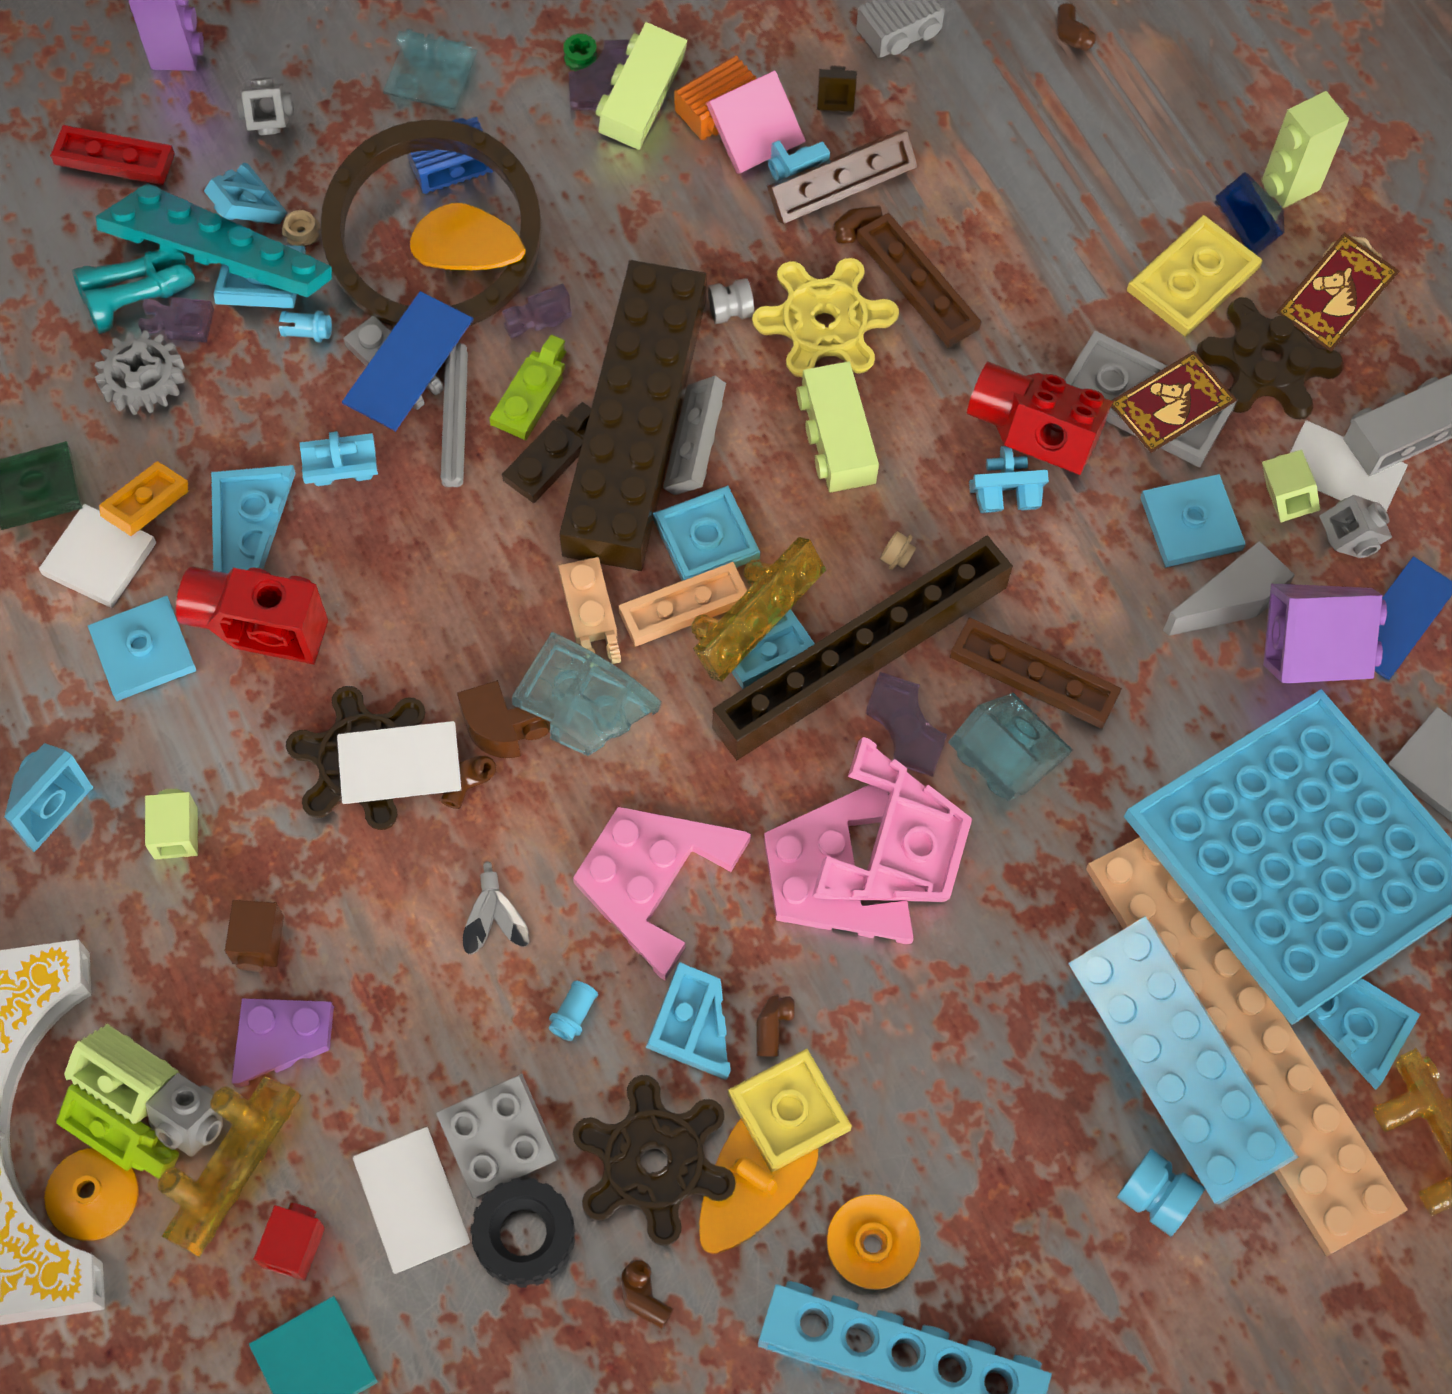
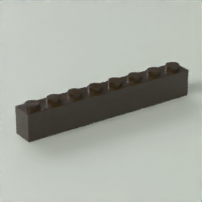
M986 535L714 707L712 729L736 761L1006 589L1013 565L990 537Z

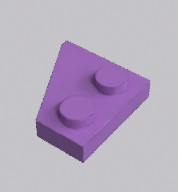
M242 998L232 1076L233 1086L235 1088L245 1087L249 1085L250 1080L271 1071H275V1073L293 1066L299 1059H310L329 1051L334 1011L332 1002Z

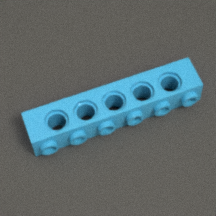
M787 1281L785 1287L778 1284L775 1285L758 1342V1347L901 1394H989L984 1385L985 1376L989 1373H998L1006 1379L1008 1383L1007 1394H1047L1052 1373L1040 1370L1042 1363L1035 1359L1014 1355L1012 1361L994 1355L996 1348L989 1344L968 1340L966 1346L949 1340L950 1333L940 1328L923 1325L921 1331L903 1325L904 1318L881 1310H878L876 1316L858 1311L859 1304L850 1299L832 1296L831 1301L812 1296L814 1292L812 1288L793 1281ZM809 1314L819 1315L825 1321L827 1330L819 1337H810L802 1331L800 1326L801 1319ZM852 1329L866 1331L872 1341L871 1348L865 1352L852 1350L846 1342V1334ZM900 1343L912 1346L917 1354L916 1364L911 1367L898 1365L892 1357V1348ZM944 1358L956 1360L962 1368V1379L957 1382L944 1380L939 1374L938 1362Z

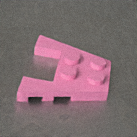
M862 737L858 741L848 777L889 792L867 870L827 856L822 861L812 897L818 899L947 901L951 897L972 818L930 785L925 787L907 773V768L895 758L890 760L877 750V745L870 739Z
M867 785L764 833V844L777 921L826 930L835 928L857 932L858 936L869 938L879 936L896 939L897 943L911 944L914 937L907 901L862 906L861 900L818 899L812 897L824 858L828 856L855 866L848 826L880 823L889 797L888 791Z
M618 807L574 875L573 881L610 923L612 922L625 936L631 947L645 958L653 967V971L661 979L666 980L684 951L685 942L648 922L692 851L732 872L750 842L751 834L741 830Z

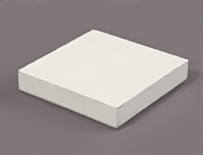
M83 504L41 564L39 570L43 576L113 608L156 545V540L154 536L141 530L133 536H129L102 518L99 510Z

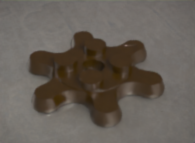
M1245 297L1234 300L1227 308V317L1235 328L1234 336L1230 338L1208 337L1198 344L1196 353L1206 365L1222 366L1232 373L1234 381L1228 390L1238 400L1233 409L1234 412H1246L1252 407L1257 398L1270 396L1281 403L1285 413L1291 418L1299 420L1307 418L1313 410V401L1304 386L1305 382L1313 377L1326 379L1338 377L1343 370L1341 355L1334 350L1330 352L1329 350L1312 346L1306 339L1305 333L1295 327L1289 318L1285 316H1277L1273 319L1266 318L1259 313L1252 300ZM1265 349L1266 351L1269 350L1276 354H1281L1280 361L1272 362L1266 360L1261 354L1262 350Z
M343 686L337 689L331 699L332 707L336 713L334 725L322 733L298 730L289 735L286 741V750L293 759L312 762L319 769L317 783L306 791L302 798L304 811L311 817L322 818L327 816L338 804L342 803L338 734L420 725L426 714L424 705L420 700L410 697L404 698L390 712L373 714L365 708L363 695L356 687ZM393 799L358 802L364 808L365 819L368 825L373 829L386 830L392 827L397 820L398 813Z
M639 1075L633 1078L627 1087L630 1109L623 1121L617 1124H607L597 1118L588 1117L577 1122L574 1127L573 1140L576 1146L582 1151L597 1155L604 1164V1175L601 1181L586 1191L582 1199V1207L589 1218L601 1221L611 1217L622 1206H636L646 1216L649 1238L660 1246H668L678 1240L681 1234L682 1225L678 1210L685 1198L690 1195L700 1194L712 1201L720 1202L731 1197L735 1191L736 1181L732 1172L725 1167L710 1163L705 1158L703 1152V1144L706 1138L711 1133L719 1130L723 1125L725 1118L724 1110L717 1101L702 1099L685 1113H672L661 1102L659 1083L649 1075ZM648 1150H661L667 1156V1165L658 1172L648 1173L641 1165V1157Z

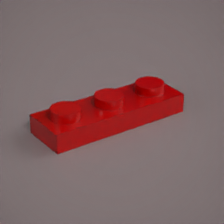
M62 125L50 156L54 165L164 185L175 153L172 145Z

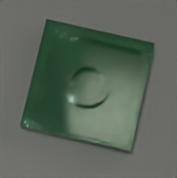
M67 441L0 459L1 530L83 508L72 453Z

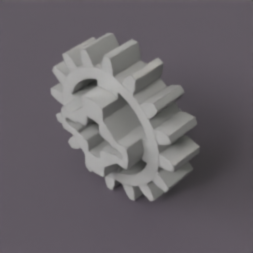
M145 330L141 337L135 339L132 332H127V341L123 343L116 338L112 339L115 348L112 351L102 349L100 352L104 361L95 362V367L99 374L95 376V380L107 402L113 401L116 409L119 411L128 405L131 413L136 415L142 406H145L148 413H153L154 403L159 402L162 406L166 407L168 405L166 399L168 394L173 396L179 395L176 383L185 382L182 369L185 367L173 342L166 344L164 336L161 334L156 336L154 340H151L149 332Z

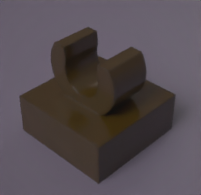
M831 66L830 69H819L817 110L854 112L857 71L845 70L846 66Z

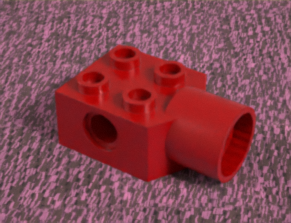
M987 361L972 392L967 414L996 425L1004 446L1081 475L1098 443L1113 401L1104 398L1096 390L1080 389L1069 385L1063 378L1057 375L1034 373L1025 376Z
M191 566L185 571L178 589L176 617L180 624L208 629L234 649L315 665L328 624V618L317 585L301 576H290L289 578L274 576L266 570L255 567L248 570L233 568L229 573Z

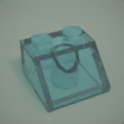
M1014 693L978 705L948 741L957 751L958 758L965 765L975 768L987 780V785L992 792L1008 801L1030 791L1073 751Z

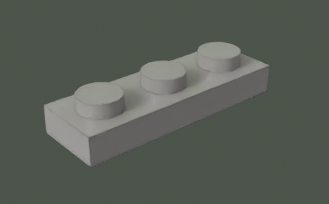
M717 376L687 385L663 486L665 490L673 495L703 487L726 383Z

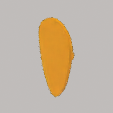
M465 203L446 204L431 211L417 224L410 239V249L416 260L425 266L440 269L486 270L503 267L522 259L526 251L520 237L509 225L486 211Z
M740 1119L722 1147L715 1164L716 1166L725 1167L732 1172L736 1181L735 1191L731 1197L720 1202L712 1201L704 1196L699 1221L700 1244L702 1248L711 1254L732 1249L752 1238L794 1200L813 1175L818 1160V1148L771 1173L745 1124Z

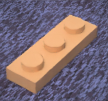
M734 562L620 604L619 614L636 647L750 603V595Z

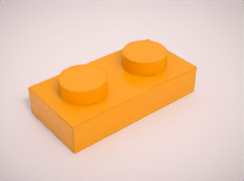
M156 461L99 505L100 516L129 536H133L189 492L188 480L159 461Z

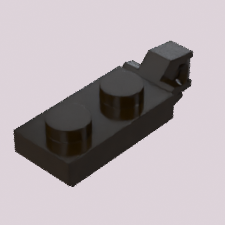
M581 402L569 413L568 417L561 414L556 420H553L502 473L503 482L532 503H535L579 457L591 408Z

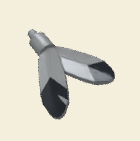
M487 861L483 864L484 873L480 874L482 892L473 906L462 936L463 948L468 955L476 953L484 945L494 919L512 943L520 947H526L530 943L529 929L525 921L505 895L499 891L497 872H493L491 862Z

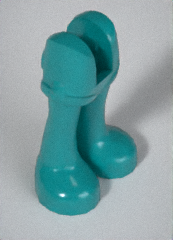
M159 249L145 252L143 257L129 262L98 267L83 266L72 269L77 289L84 304H87L98 334L108 332L113 328L114 312L118 308L146 299L157 297L169 298L173 294L190 287L195 282L194 273L189 266L184 265L186 257L184 252L180 250L173 255ZM140 277H147L139 281L110 287L112 285Z

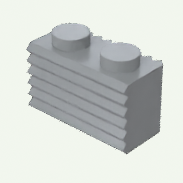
M938 0L867 1L865 5L861 4L858 8L856 28L862 38L865 39V42L872 48L873 53H876L877 58L890 53L897 55L903 52L909 44L921 38L929 40L936 36L940 29H942L945 9Z

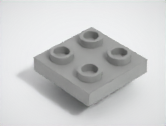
M523 1074L488 1088L436 1113L472 1198L495 1189L494 1186L501 1182L503 1184L508 1183L511 1179L519 1178L559 1159Z

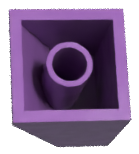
M1271 583L1263 665L1281 683L1373 679L1375 666H1380L1383 653L1382 644L1378 641L1379 625L1385 624L1387 616L1386 601L1382 600L1383 595L1373 588Z

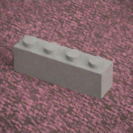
M1452 372L1442 379L1433 377L1421 384L1417 390L1407 395L1404 392L1398 393L1388 399L1383 406L1374 410L1365 408L1351 418V425L1343 440L1369 477L1452 439Z

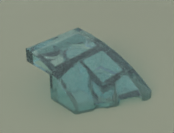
M551 632L512 695V705L550 721L551 740L587 756L605 746L609 739L619 737L629 731L631 725L649 713H652V715L656 714L661 708V701L631 676L592 651L554 632Z

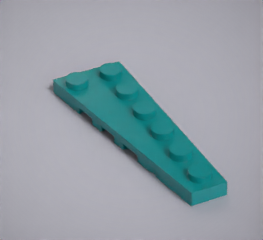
M148 183L95 216L97 230L138 244L146 239L158 243L160 251L173 255L178 250L194 255L195 262L204 265L221 263L229 267V273L252 278L260 283L307 298L332 280V266Z

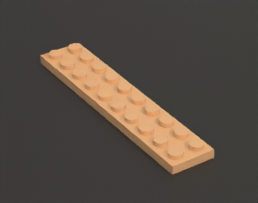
M1139 837L1090 862L1086 870L1123 929L1144 916L1153 924L1299 1158L1274 1173L1326 1257L1408 1210L1284 1015L1144 841Z

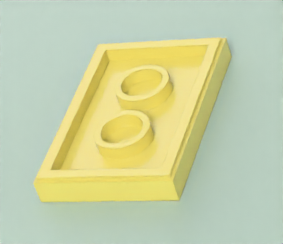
M1203 215L1131 280L1127 291L1186 337L1260 268L1263 260Z

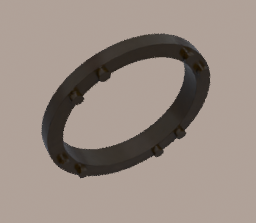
M418 120L385 129L365 140L347 156L339 166L326 191L321 213V237L326 259L329 265L332 266L335 279L342 290L360 309L370 316L376 317L379 321L395 327L409 306L392 301L369 287L355 272L348 260L345 247V224L350 205L363 183L380 167L398 157L425 150H445L461 153L482 162L502 178L513 193L521 214L519 237L526 250L523 258L509 264L501 276L480 294L464 302L451 305V307L473 318L469 326L485 320L503 308L519 292L528 279L539 252L541 215L536 191L527 171L516 156L501 142L491 135L466 124L446 120Z

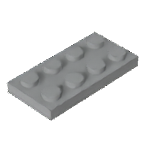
M1094 331L1065 381L1067 384L1080 389L1096 390L1104 398L1112 400L1166 368L1167 365ZM1237 401L1167 443L1161 449L1197 467H1201L1235 408ZM1111 407L1106 422L1135 435Z

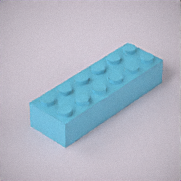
M1145 916L1068 963L1214 1203L1221 1204L1299 1158L1153 924Z

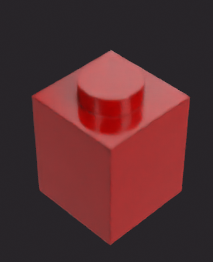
M290 1202L288 1209L274 1205L254 1256L255 1262L261 1268L305 1281L325 1230L320 1220L315 1218L316 1211Z

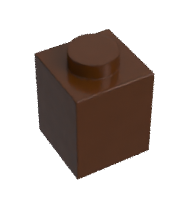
M232 900L225 952L232 964H236L237 968L257 972L262 971L264 966L277 967L284 915L277 903Z

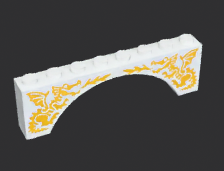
M80 940L0 950V1325L105 1309L103 1262L94 1255L74 1248L57 1239L39 1221L20 1189L13 1167L10 1148V1118L13 1100L19 1080L29 1058L50 1028L75 1005L91 996L90 953Z

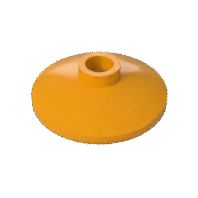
M93 1148L83 1149L69 1155L57 1165L46 1185L44 1200L50 1221L64 1235L76 1240L94 1241L112 1235L129 1220L136 1207L139 1192L136 1174L133 1168L126 1171ZM87 1183H94L95 1191L92 1196L81 1198V1188Z
M863 1195L848 1201L836 1212L828 1229L827 1249L833 1266L844 1279L861 1288L878 1290L898 1284L912 1271L920 1253V1233L913 1216L902 1204L883 1195ZM869 1237L877 1238L881 1243V1249L876 1253L868 1252L864 1247L865 1239Z

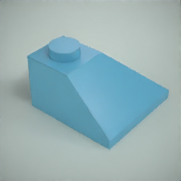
M44 743L36 752H32L25 757L19 771L14 775L4 817L26 846L35 852L92 790L93 786L70 753Z

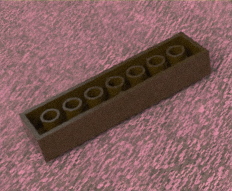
M629 260L559 533L562 557L577 560L599 557L600 564L642 571L654 522L653 513L657 510L706 304L707 273Z

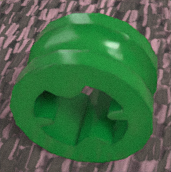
M579 33L566 39L563 47L566 66L575 72H586L592 69L597 63V45L595 40L589 35Z

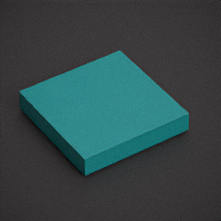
M335 1296L330 1297L249 1343L272 1394H359L378 1383Z

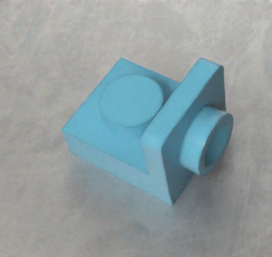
M780 140L772 143L771 158L768 160V166L773 178L778 181L830 160V151L822 141L810 147H802L794 154L789 155Z

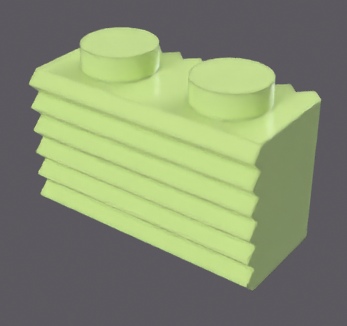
M106 1023L103 1028L100 1027L98 1031L95 1030L92 1035L89 1034L87 1038L84 1037L81 1042L78 1041L75 1044L64 1075L66 1080H72L73 1085L79 1084L81 1090L86 1089L88 1095L93 1094L95 1100L101 1099L102 1104L108 1103L109 1109L115 1108L117 1114L122 1113L124 1119L129 1118L131 1124H134L148 1116L145 1103L180 1072L170 1066L167 1061L158 1058L135 1043L132 1038L123 1035Z

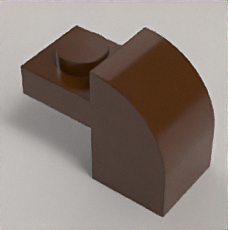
M498 680L457 692L463 718L472 741L482 751L500 758L519 757L521 755L518 740H537L546 736L549 731L556 729L554 711L549 697L508 710Z

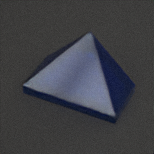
M1244 172L1215 196L1245 247L1254 254L1258 255L1285 233L1284 210L1248 173Z

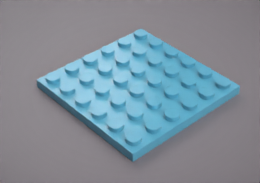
M1322 689L1128 808L1123 816L1291 1025L1452 917V839Z

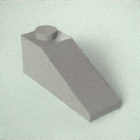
M1259 541L1170 613L1163 631L1168 636L1257 617L1269 607L1271 583L1291 584L1295 574Z

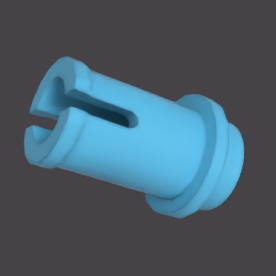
M317 310L315 314L292 313L288 311H282L280 314L279 322L295 323V326H279V332L282 337L314 338L316 342H322L323 339H329L331 336V316L324 315V312L321 310Z
M577 980L573 981L571 989L558 1012L552 1013L549 1017L551 1021L549 1030L567 1041H572L574 1036H580L582 1032L580 1025L593 1001L599 995L598 992L586 983Z

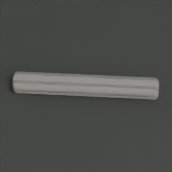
M462 343L456 344L445 360L441 480L442 485L445 487H460L464 479L468 352L466 345Z

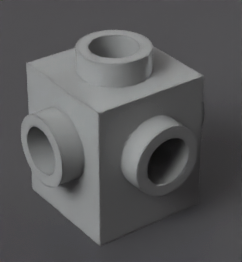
M273 77L251 79V86H245L241 91L242 96L237 97L240 120L246 121L247 131L258 130L259 135L280 133L281 127H286L289 122L288 116L294 115L291 92H285L284 83L274 84ZM264 97L271 98L274 102V109L269 111L263 109L260 103L261 99Z
M1356 495L1341 500L1334 507L1319 515L1326 530L1327 539L1337 552L1357 558H1365L1378 552L1381 548L1380 545L1392 538L1387 526L1389 517L1383 506L1378 502H1373Z
M179 1073L145 1103L150 1128L155 1131L158 1139L166 1147L173 1150L178 1148L190 1157H193L204 1145L211 1144L218 1137L223 1127L221 1101L217 1094L205 1085L199 1087Z

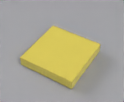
M808 1049L728 1089V1096L771 1173L851 1131L852 1128Z

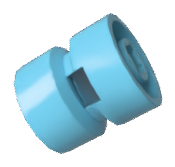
M1150 1149L1117 1198L1137 1213L1147 1210L1149 1212V1222L1172 1237L1201 1197L1205 1187L1185 1172L1177 1175L1172 1173V1163L1153 1149Z

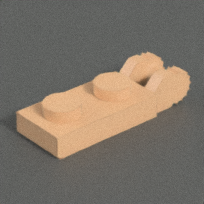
M599 557L558 565L576 644H580L586 670L596 668V655L591 642L602 639L606 640L607 655L611 663H620L621 656L616 638L617 628Z

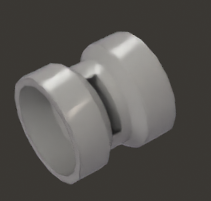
M747 278L735 280L728 287L720 283L708 285L709 305L715 324L725 323L731 316H738L741 319L753 317L754 302Z

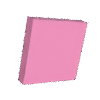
M772 71L706 103L737 174L771 158V146L775 141L780 140L786 151L806 142L776 71Z

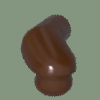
M1063 3L1058 7V38L1071 47L1080 48L1083 51L1091 49L1096 41L1095 33L1090 31L1088 26L1076 21L1075 6L1070 3Z
M881 206L854 208L843 214L834 222L833 231H836L837 243L855 242V228L864 227L883 216Z
M475 756L460 762L461 790L443 793L440 800L441 803L450 808L460 809L467 790L489 781L496 773V763L492 758L488 756Z
M779 994L769 997L756 1022L757 1056H779V1020H792L794 1018V999L792 997L779 998Z
M642 1260L631 1261L623 1270L620 1280L624 1304L631 1312L662 1330L674 1309L653 1297L650 1266Z

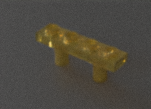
M798 537L773 564L761 562L757 559L748 562L744 570V577L748 579L747 582L752 587L721 619H715L705 614L699 615L694 619L691 626L692 633L696 635L695 638L700 642L693 649L711 679L723 682L826 571L810 539Z
M1415 1048L1400 1055L1395 1063L1407 1085V1092L1374 1107L1372 1110L1384 1132H1388L1422 1116L1427 1120L1452 1165V1097L1445 1099L1436 1083L1440 1081L1437 1068L1428 1056L1422 1058L1418 1049ZM1452 1175L1419 1191L1421 1201L1431 1216L1452 1207Z
M265 1076L249 1100L227 1086L217 1090L211 1099L210 1107L233 1125L197 1181L174 1167L166 1170L160 1177L157 1186L158 1190L180 1205V1208L162 1234L163 1238L197 1257L201 1256L206 1246L213 1240L216 1230L228 1211L240 1197L242 1189L252 1173L266 1156L268 1148L283 1124L290 1118L295 1105L302 1096L292 1087Z

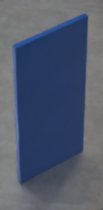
M420 291L342 400V404L396 432L467 330L473 318Z

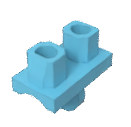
M338 431L329 432V439L300 442L302 475L305 484L314 483L316 486L331 485L334 480L354 478L356 481L370 480L373 475L378 474L373 433L339 437Z
M1001 446L1000 458L986 459L987 471L1001 470V473L974 475L973 480H969L970 493H976L980 513L1002 511L1004 509L1002 491L1016 490L1018 510L1039 509L1042 506L1043 486L1049 482L1048 470L1014 472V469L1028 468L1027 456L1013 457L1012 448Z

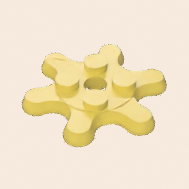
M845 258L836 265L834 273L824 279H816L810 276L800 263H783L777 271V279L788 292L787 300L779 306H763L754 312L752 322L760 334H781L793 341V348L787 355L786 364L794 376L803 377V370L815 368L817 360L826 356H835L844 362L850 361L852 371L855 373H865L873 366L875 354L864 342L863 335L870 329L890 327L896 322L899 309L889 299L868 300L860 295L857 286L864 276V266L857 259ZM828 313L833 315L836 320L826 328L824 324L819 323L815 319L817 315Z

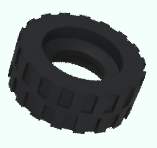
M520 1178L511 1179V1182L505 1184L501 1182L494 1186L495 1189L492 1192H487L481 1198L482 1203L479 1207H476L473 1213L474 1221L471 1224L470 1230L473 1249L487 1273L493 1278L499 1279L501 1283L508 1286L515 1284L523 1288H527V1285L531 1284L536 1286L543 1284L544 1280L549 1277H555L559 1273L558 1270L567 1264L570 1259L571 1249H574L575 1226L570 1207L566 1204L564 1197L554 1191L553 1186L548 1183H539L537 1179L520 1180ZM518 1210H531L540 1215L545 1222V1241L532 1254L524 1256L515 1255L509 1252L502 1244L500 1238L501 1226L506 1217Z

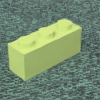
M648 22L645 23L640 35L636 33L632 35L626 49V55H629L625 65L620 63L617 65L612 76L611 85L614 87L610 96L603 94L598 104L595 115L600 117L599 133L635 149H641L684 60L687 45L686 39Z
M1327 91L1288 109L1261 180L1266 192L1271 197H1274L1282 208L1321 189L1349 121L1347 115Z
M850 361L803 370L802 386L796 388L797 400L800 410H807L809 420L805 423L809 444H816L819 455H815V466L819 479H826L829 493L876 484L879 462Z

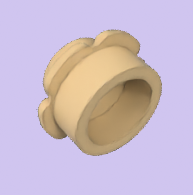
M293 211L284 220L282 234L284 237H287V242L290 245H311L319 238L320 224L307 211Z
M896 531L885 547L880 559L889 564L890 570H893L897 565L904 568L912 557L916 547L910 544L913 538L911 534L906 537Z

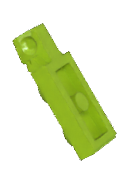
M551 334L542 346L540 353L533 350L529 357H526L489 418L491 426L525 441L528 439L563 381L562 374L565 364L561 361L566 354L565 340Z
M72 1084L68 1087L56 1124L126 1171L132 1167L140 1171L146 1170L160 1179L175 1167L180 1153L175 1149L166 1147L158 1140L155 1131L151 1130L149 1126L141 1121L131 1124L129 1118L124 1119L123 1114H117L115 1108L109 1109L108 1103L102 1104L101 1099L95 1100L94 1095H88L86 1089L81 1090L79 1084Z

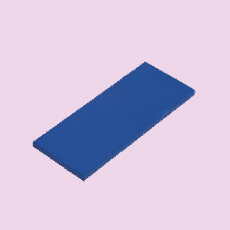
M1414 556L1382 597V600L1386 601L1387 616L1385 624L1379 625L1378 641L1382 644L1383 653L1380 666H1375V672L1387 680L1391 679L1452 596V581Z

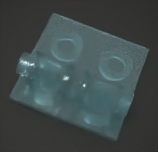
M406 29L405 32L399 31L397 46H401L383 94L455 110L476 58L477 50L467 46L465 41L455 42L447 40L443 36H439L436 41L434 34L429 33L424 38V34L413 32L412 29Z

